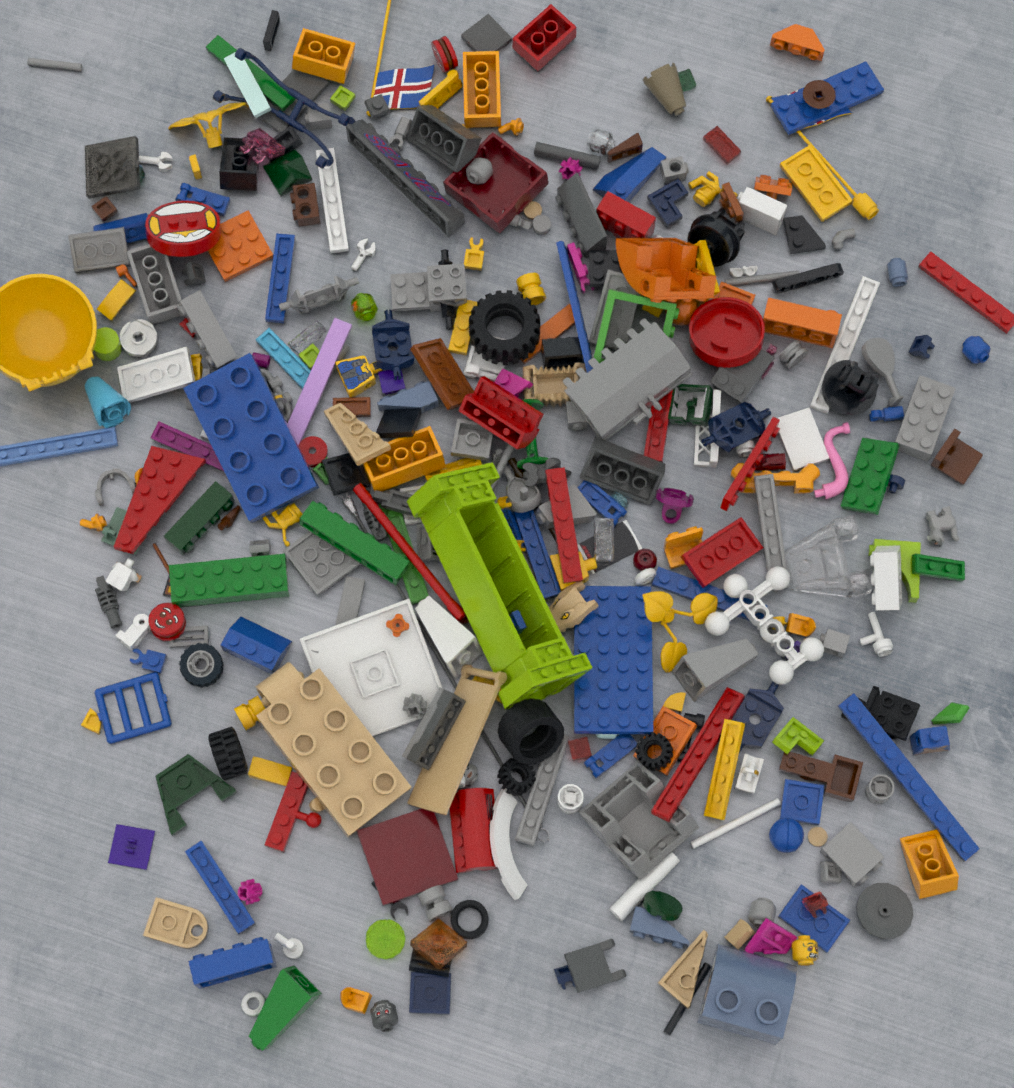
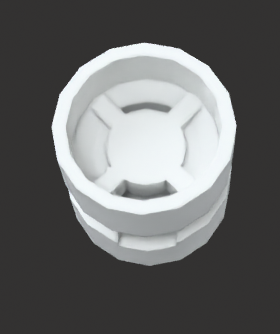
M574 784L563 786L559 790L557 799L560 810L566 814L578 812L583 804V792Z

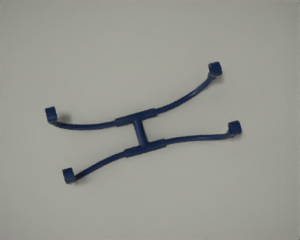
M238 48L235 52L237 59L240 61L244 59L255 61L280 87L298 100L290 116L270 107V112L276 114L278 118L298 131L307 134L322 148L328 159L319 156L315 165L321 169L325 166H331L334 160L327 147L312 132L307 130L304 125L296 121L303 105L305 104L313 110L338 119V123L343 126L355 123V119L345 113L338 115L319 107L317 103L281 82L256 56L242 48ZM217 90L213 95V99L218 103L229 100L246 102L245 98L229 96L220 90Z

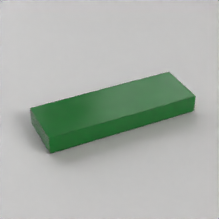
M915 553L912 555V574L964 581L965 561Z

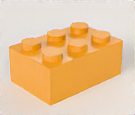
M303 28L293 54L292 69L344 84L354 58L355 43Z

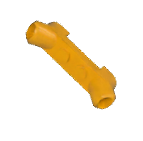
M738 463L731 470V476L734 479L743 467V463ZM808 463L799 473H791L790 471H780L779 473L761 471L760 473H754L751 479L747 478V485L741 493H756L753 477L773 474L775 486H794V494L811 493L814 491L813 482L820 476V470L816 465Z

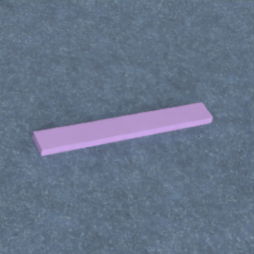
M334 318L288 421V426L298 446L304 437L335 367V362H337L352 328V324Z

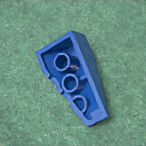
M651 147L604 175L593 188V191L601 197H604L607 191L630 202L660 167L661 161L666 160V156Z

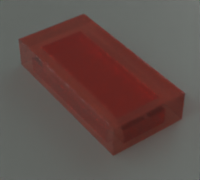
M718 126L703 137V140L727 165L741 154V150Z

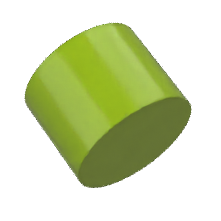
M103 327L97 329L94 352L99 359L112 361L118 358L122 352V345L118 334L111 328Z

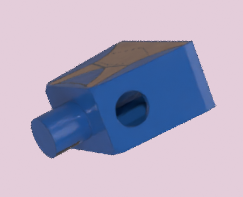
M946 726L919 729L909 736L913 755L950 751Z

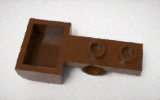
M783 752L779 770L798 775L804 780L826 783L825 796L853 802L863 762L835 754L832 763L793 752L788 754Z

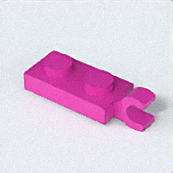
M573 242L567 244V252L580 284V290L584 294V286L589 285V279L586 277L588 269L586 264L581 262L582 254L580 248H576Z

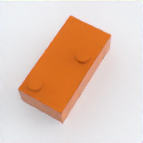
M768 297L763 321L765 333L833 348L838 335L842 314H838L834 310L825 311Z

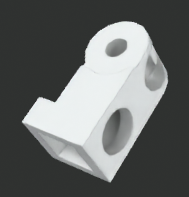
M145 614L135 616L133 624L125 633L120 630L116 634L117 640L133 652V649L140 644L151 630L148 622L149 617Z

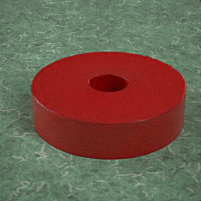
M309 436L299 443V448L309 467H316L328 456L327 445L319 437ZM312 449L316 450L314 454H310L309 451Z

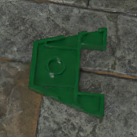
M189 754L155 776L169 831L172 836L187 826L177 808L208 787L212 786L222 802L237 793L235 788Z

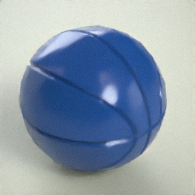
M781 818L773 823L769 832V839L776 850L783 853H791L802 845L804 831L796 820Z

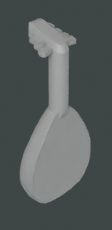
M884 338L869 339L862 346V355L869 366L885 377L892 398H889L887 407H897L904 397L900 396L892 377L895 365L893 348Z
M501 449L495 450L492 462L495 466L498 465L504 453ZM506 464L503 473L508 480L506 486V496L508 498L506 500L507 503H512L511 510L523 513L538 507L541 504L542 498L537 486L526 487L524 485L526 480L515 477Z

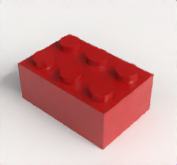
M550 4L512 38V49L535 70L539 71L576 38L577 27Z
M607 191L596 208V213L604 230L613 233L616 238H651L654 233L656 217Z

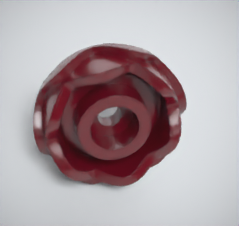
M640 549L634 554L633 564L640 571L648 568L654 569L657 564L656 554L650 549Z

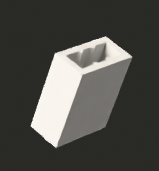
M746 187L744 193L740 192L737 198L744 213L743 221L776 235L784 220L787 205Z

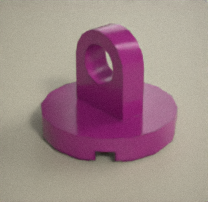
M659 488L655 496L658 501L663 503V520L672 524L680 519L682 508L691 507L694 501V497L691 494L688 497L686 492L675 488H664V491ZM673 509L677 514L675 517L669 518L666 516V511Z

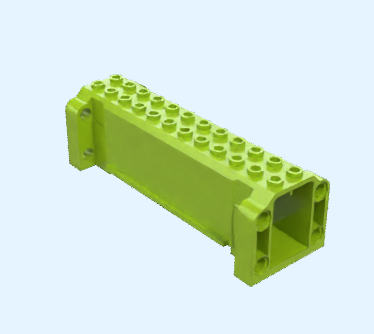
M491 462L434 475L407 500V504L413 517L421 519L492 671L496 673L501 671L507 674V680L498 692L500 701L504 709L507 710L522 700L531 698L544 700L563 691L590 671L592 665L586 653L572 655L499 504L494 502L497 498L491 485L500 476L494 463ZM519 610L527 626L519 635L509 616L511 612Z

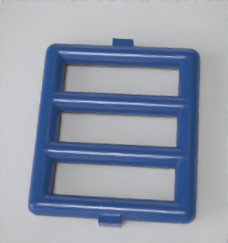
M157 672L101 687L94 692L100 712L98 713L99 721L103 724L109 744L164 729L172 724L166 704L168 702L167 695L163 693ZM150 681L153 682L163 721L151 724L141 684ZM134 687L144 724L143 727L132 729L122 689ZM115 692L125 732L116 735L113 734L103 696Z

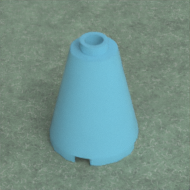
M91 377L86 381L85 390L98 425L110 428L123 422L125 414L129 415L131 411L129 401L100 377Z

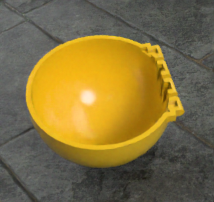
M29 274L15 278L0 287V372L3 375L21 384L23 388L27 387L28 391L31 392L40 387H49L63 383L77 375L80 371L93 366L91 360L94 359L92 353L97 339V322L90 301L77 286L58 276Z

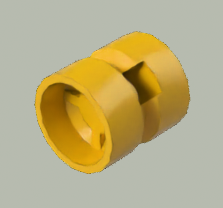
M527 273L516 280L518 290L523 294V299L528 297L531 300V305L536 306L546 300L544 289L540 287L542 283L538 273Z
M257 695L248 700L247 705L241 704L234 708V711L247 731L255 726L256 721L260 722L256 715L262 712L265 707Z

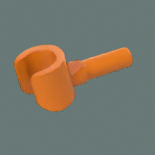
M122 264L116 267L119 277L125 275L134 287L137 286L136 281L131 277L125 265Z

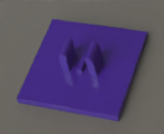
M116 824L108 863L147 870L155 831Z

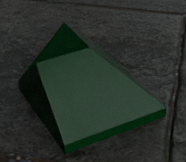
M296 150L263 166L280 197L292 191L294 185L306 184L312 180L302 155Z

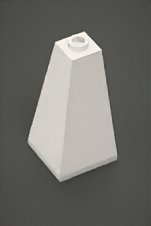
M427 596L418 603L415 610L450 673L456 680L461 675L462 666L464 664L472 665L483 654V651L476 637L434 599Z

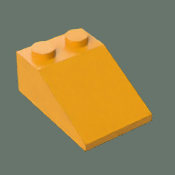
M937 829L900 838L911 881L919 899L957 890L959 875Z

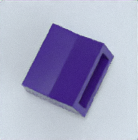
M391 370L378 372L383 395L397 393L402 389H406L402 370V379L398 380V375L397 380L394 379V374Z

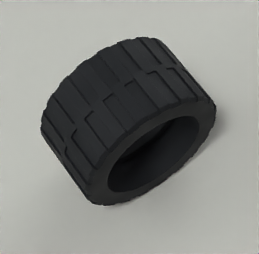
M525 699L514 704L502 716L498 725L499 739L518 763H523L524 765L537 764L551 757L558 750L564 738V727L547 703L540 699ZM538 726V728L533 733L524 737L528 731Z

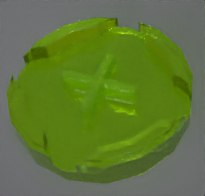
M384 919L377 920L369 927L365 940L366 946L373 956L378 959L387 960L401 953L406 939L404 930L397 922Z

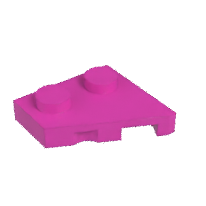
M503 368L494 381L516 397H519V393L524 389H530L533 386L530 381Z
M766 918L744 950L751 954L754 952L787 954L792 942L798 937Z

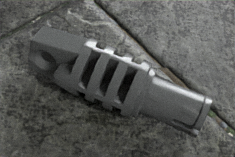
M363 504V514L376 540L380 542L389 537L387 531L367 506Z
M104 576L97 577L98 588L95 589L102 612L107 615L111 629L118 628L122 625L117 611L119 605L112 585L106 584Z

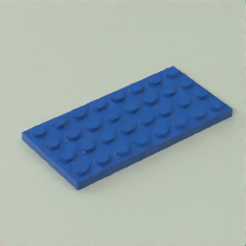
M585 586V589L579 592L586 602L595 600L599 606L590 612L579 625L574 626V656L586 653L592 665L590 671L574 682V734L648 733V735H651L653 732L652 622L645 615L642 596L645 593L651 592V586Z

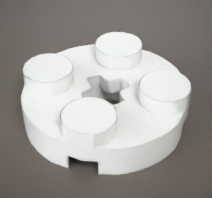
M139 319L124 325L120 332V341L126 353L134 357L144 358L155 349L158 335L150 322ZM141 334L143 340L136 342L134 337Z

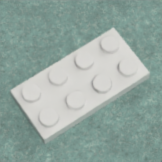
M188 347L117 367L122 396L129 403L183 388L195 382Z

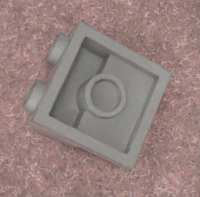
M457 419L451 456L489 461L494 434L471 419Z

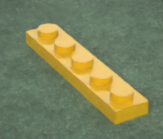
M724 719L704 816L725 820L745 723Z

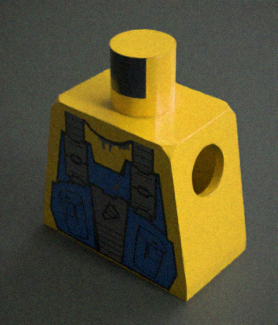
M364 355L335 362L336 369L349 397H356L376 384L374 374L383 371L376 365V361L369 364Z

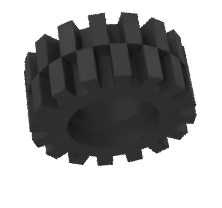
M652 732L651 735L645 734L644 739L642 737L639 739L641 742H637L636 746L638 749H635L637 759L644 767L650 768L652 771H655V769L659 771L661 767H667V762L671 763L670 758H673V747L665 736ZM659 745L662 749L661 755L654 759L648 757L647 751L649 747Z
M510 758L498 771L497 778L500 779L498 783L499 785L503 784L501 787L503 790L505 788L508 789L506 793L510 794L512 792L513 796L517 794L520 796L533 786V782L536 780V777H534L536 772L532 771L534 769L533 766L529 767L523 763L520 764L514 758ZM511 771L518 772L522 777V782L516 781L512 777Z

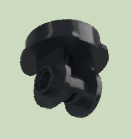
M720 208L717 212L713 211L711 214L697 217L693 221L687 237V241L692 244L700 240H706L713 267L729 263L738 256L740 240L745 234L743 230L745 222L740 221L736 225L724 217L725 209Z
M842 360L836 362L825 373L822 382L823 398L826 404L839 414H861L868 410L875 401L879 386L877 383L879 376L876 374L872 375L870 372L865 373L858 367L856 361Z

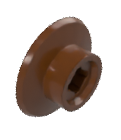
M823 80L811 81L803 89L805 102L816 109L829 107L836 97L832 85Z

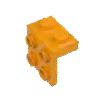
M690 527L683 533L673 532L665 538L663 549L670 569L686 565L681 556L702 542V527Z

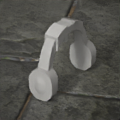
M121 469L103 472L97 482V490H95L96 500L99 505L104 504L101 488L107 478L110 477L113 480L115 475L124 477L129 483L132 493H134L136 483L133 478L130 479Z

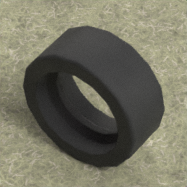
M475 900L461 901L454 907L451 913L452 928L458 936L464 939L478 938L488 927L489 917L487 910L481 903ZM466 908H474L481 915V924L474 931H465L459 926L458 916Z

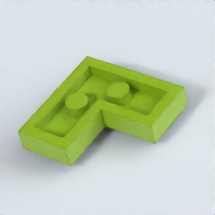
M794 717L791 718L772 741L773 744L786 754L797 744L812 756L824 742L823 739Z

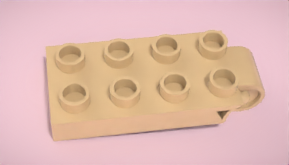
M287 662L255 686L262 698V704L267 707L256 715L263 729L347 838L412 788L320 668L304 679V674L297 671L290 662Z

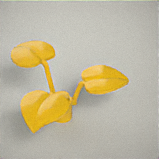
M247 102L229 103L217 108V110H210L195 114L193 117L180 119L171 124L168 129L196 124L203 133V137L206 138L208 148L223 145L220 136L222 134V115L226 111L234 110L241 106L249 107ZM219 115L217 130V127H212L211 122ZM199 120L208 122L209 128L206 129V132Z
M654 591L642 595L647 619L651 622L661 621V625L665 627L673 639V642L665 643L661 650L660 659L664 672H671L682 656L687 654L686 645L682 642L677 643V638L667 623L674 619V614H680L689 617L693 616L694 623L704 624L707 616L716 612L717 596L709 593L697 595L691 602L690 609L692 612L688 613L673 609V598L666 592Z

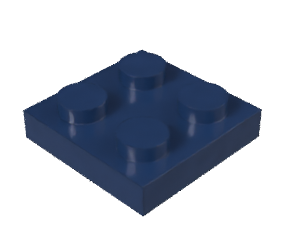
M411 972L409 1013L450 1015L451 973H449V977Z

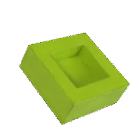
M340 85L330 98V102L346 111L356 96L353 92Z
M311 344L298 355L305 365L312 370L320 351L314 344Z

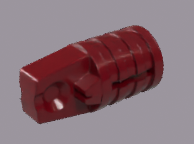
M785 453L763 454L764 457L760 465L756 464L754 467L756 470L762 471L786 470Z

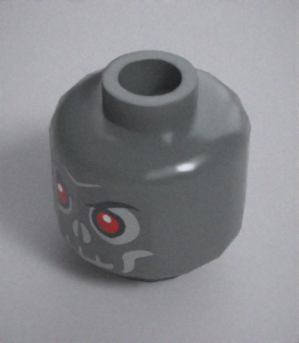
M388 1000L374 1003L370 1010L373 1027L382 1032L393 1030V1026L398 1023L396 1006Z

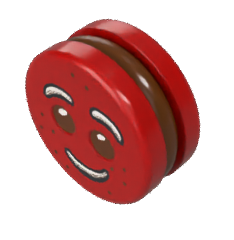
M443 36L438 40H433L431 46L440 69L445 73L452 68H457V56L449 39Z
M162 603L153 608L149 614V626L156 638L163 641H172L183 634L186 627V619L178 605Z

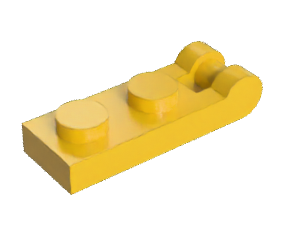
M450 70L447 73V77L419 101V105H433L438 109L463 85L457 70Z

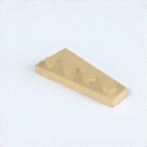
M338 403L324 410L326 418L357 466L391 450L388 442H384L375 431H371L363 421L358 420L356 415L343 404Z

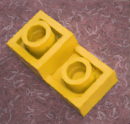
M121 279L104 298L97 310L108 319L114 320L122 307L132 298L136 290Z

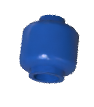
M970 336L964 341L962 352L971 363H984L988 360L991 348L982 337Z

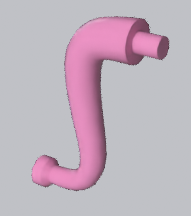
M848 422L843 423L842 426L830 429L824 436V445L835 472V480L831 483L822 484V489L814 490L815 498L824 496L826 500L842 493L848 485L847 469L833 444V437L835 435L850 433Z

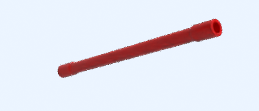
M363 484L356 485L353 488V492L367 506L439 596L452 616L457 621L462 620L466 616L463 609L453 600L373 500Z

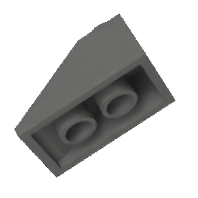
M761 349L754 359L744 365L731 368L720 367L710 383L738 402L743 403L747 400L775 357Z

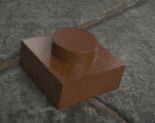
M107 196L91 206L102 222H105L118 212Z

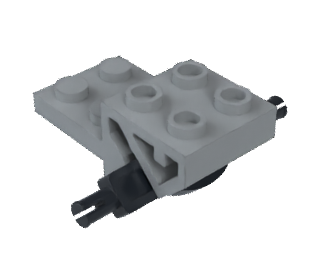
M444 249L441 250V261L438 262V265L427 266V272L390 274L393 312L430 309V312L442 311V317L446 319V330H453L456 307L467 303L464 264H453L449 261V251Z

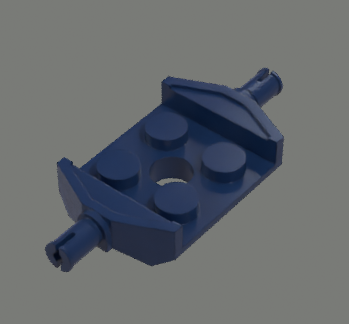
M387 309L384 311L386 320L372 326L376 365L382 370L393 371L394 379L397 380L398 375V380L402 379L401 369L409 368L414 364V355L410 350L412 347L409 331L410 325L409 323L393 319L392 310L389 309L388 314ZM394 346L397 350L391 351L388 348Z
M743 402L710 418L708 421L710 436L702 439L701 443L704 447L715 443L729 453L733 448L758 436L760 438L766 426L763 418L770 416L771 411H769V408H766L760 412L751 403ZM735 421L741 422L743 427H738Z
M772 681L767 690L749 689L732 718V721L745 723L740 751L744 747L761 748L784 709L775 696V692L780 684L775 685V682ZM752 715L759 716L760 723L752 724L749 717Z

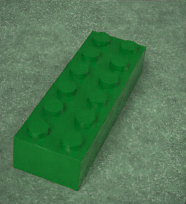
M285 553L169 565L171 602L180 608L290 597Z

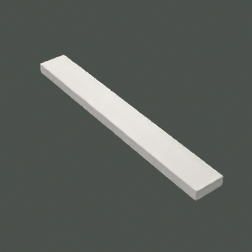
M862 277L810 408L828 414L830 407L826 404L822 395V382L825 373L836 362L850 359L880 282Z

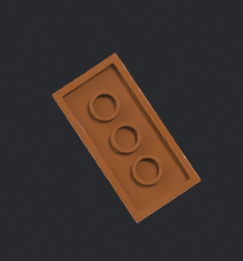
M441 338L415 344L410 348L447 410L460 407L465 395L474 393V390Z

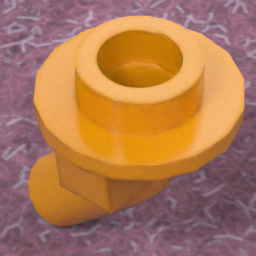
M517 118L497 129L500 135L512 130L513 134L518 136L519 133L523 132L524 123L521 118Z
M98 513L91 518V521L86 519L80 520V526L89 529L96 528L97 531H102L107 526L104 516H100Z

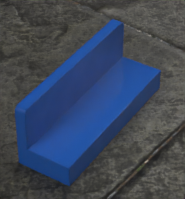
M143 213L95 225L93 229L98 231L124 227L127 243L147 239L145 222L148 215Z

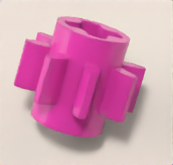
M570 157L567 162L565 160L562 161V167L559 169L563 176L562 179H569L576 173L579 176L581 175L579 172H581L583 167L579 165V160H572Z
M254 879L240 883L241 886L238 889L240 900H246V905L260 901L259 897H261L263 892L260 883H255Z

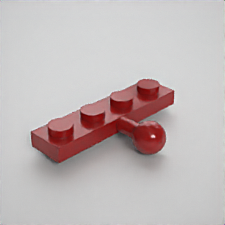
M292 771L264 844L268 848L285 852L296 819L305 821L311 828H317L322 821L321 816L316 812L309 814L300 812L308 786L296 772Z

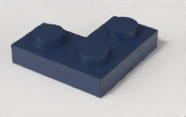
M678 178L647 196L648 201L666 227L682 219L683 215L674 203L688 196V191Z

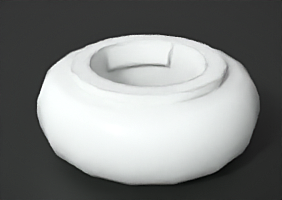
M653 568L641 571L634 579L637 586L648 584L656 576V571Z
M256 991L248 992L242 999V1010L249 1016H258L266 1001L265 997ZM251 998H257L260 1002L259 1007L255 1010H251L248 1007V1001Z

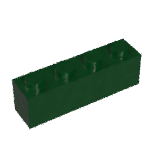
M215 481L164 535L166 542L182 556L185 553H189L194 548V543L198 539L205 537L210 526L216 525L221 519V515L233 507V502L235 501L233 495Z

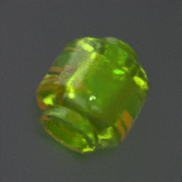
M359 293L351 301V307L357 319L370 321L375 317L378 307L372 295Z

